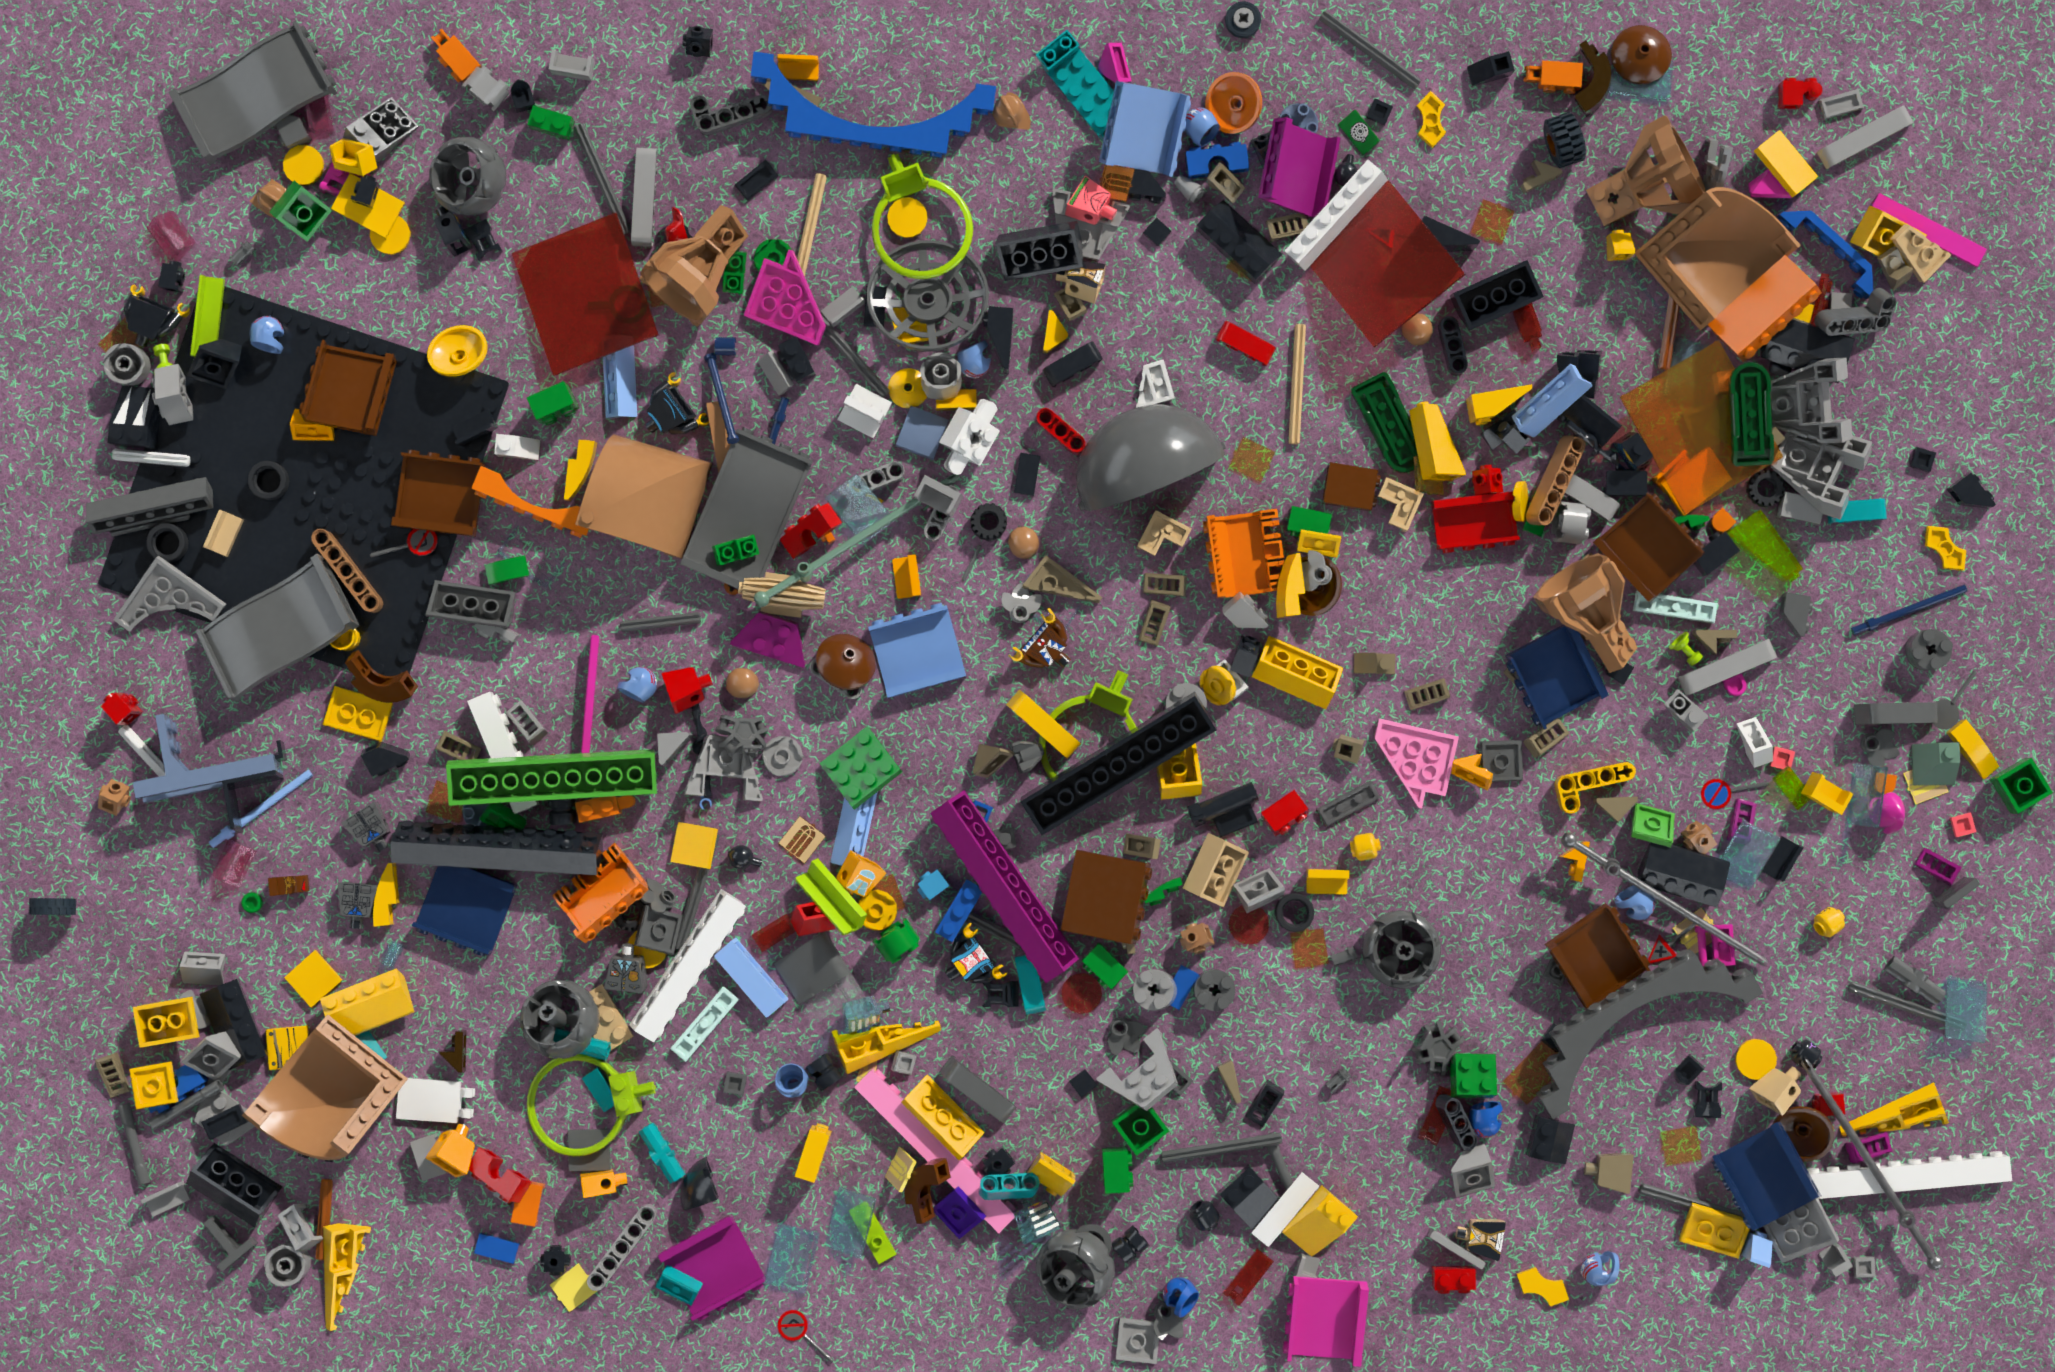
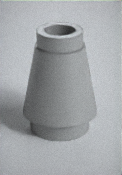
M1182 174L1174 182L1188 202L1196 203L1204 194L1201 185L1184 177Z

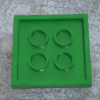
M868 726L819 763L854 810L903 772Z

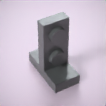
M216 1216L204 1222L207 1233L218 1240V1245L224 1253L229 1254L228 1257L217 1265L221 1272L229 1268L258 1244L255 1238L252 1237L239 1246Z

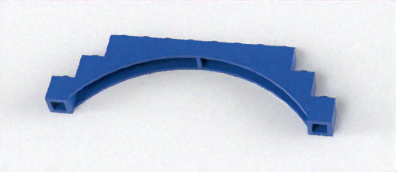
M753 52L751 79H754V82L759 84H766L767 81H770L768 106H772L771 109L775 111H784V108L788 109L785 133H788L791 138H801L802 135L809 136V140L821 141V138L829 139V143L841 144V141L849 142V145L854 147H861L862 144L870 145V149L875 150L887 147L890 148L889 151L901 153L902 150H908L912 155L921 156L922 153H930V157L942 158V155L946 156L949 132H953V136L965 137V134L970 133L972 112L976 111L978 115L988 116V112L992 113L994 108L996 86L976 83L974 91L950 110L931 119L895 127L861 125L833 116L803 97L781 73L774 62V54Z

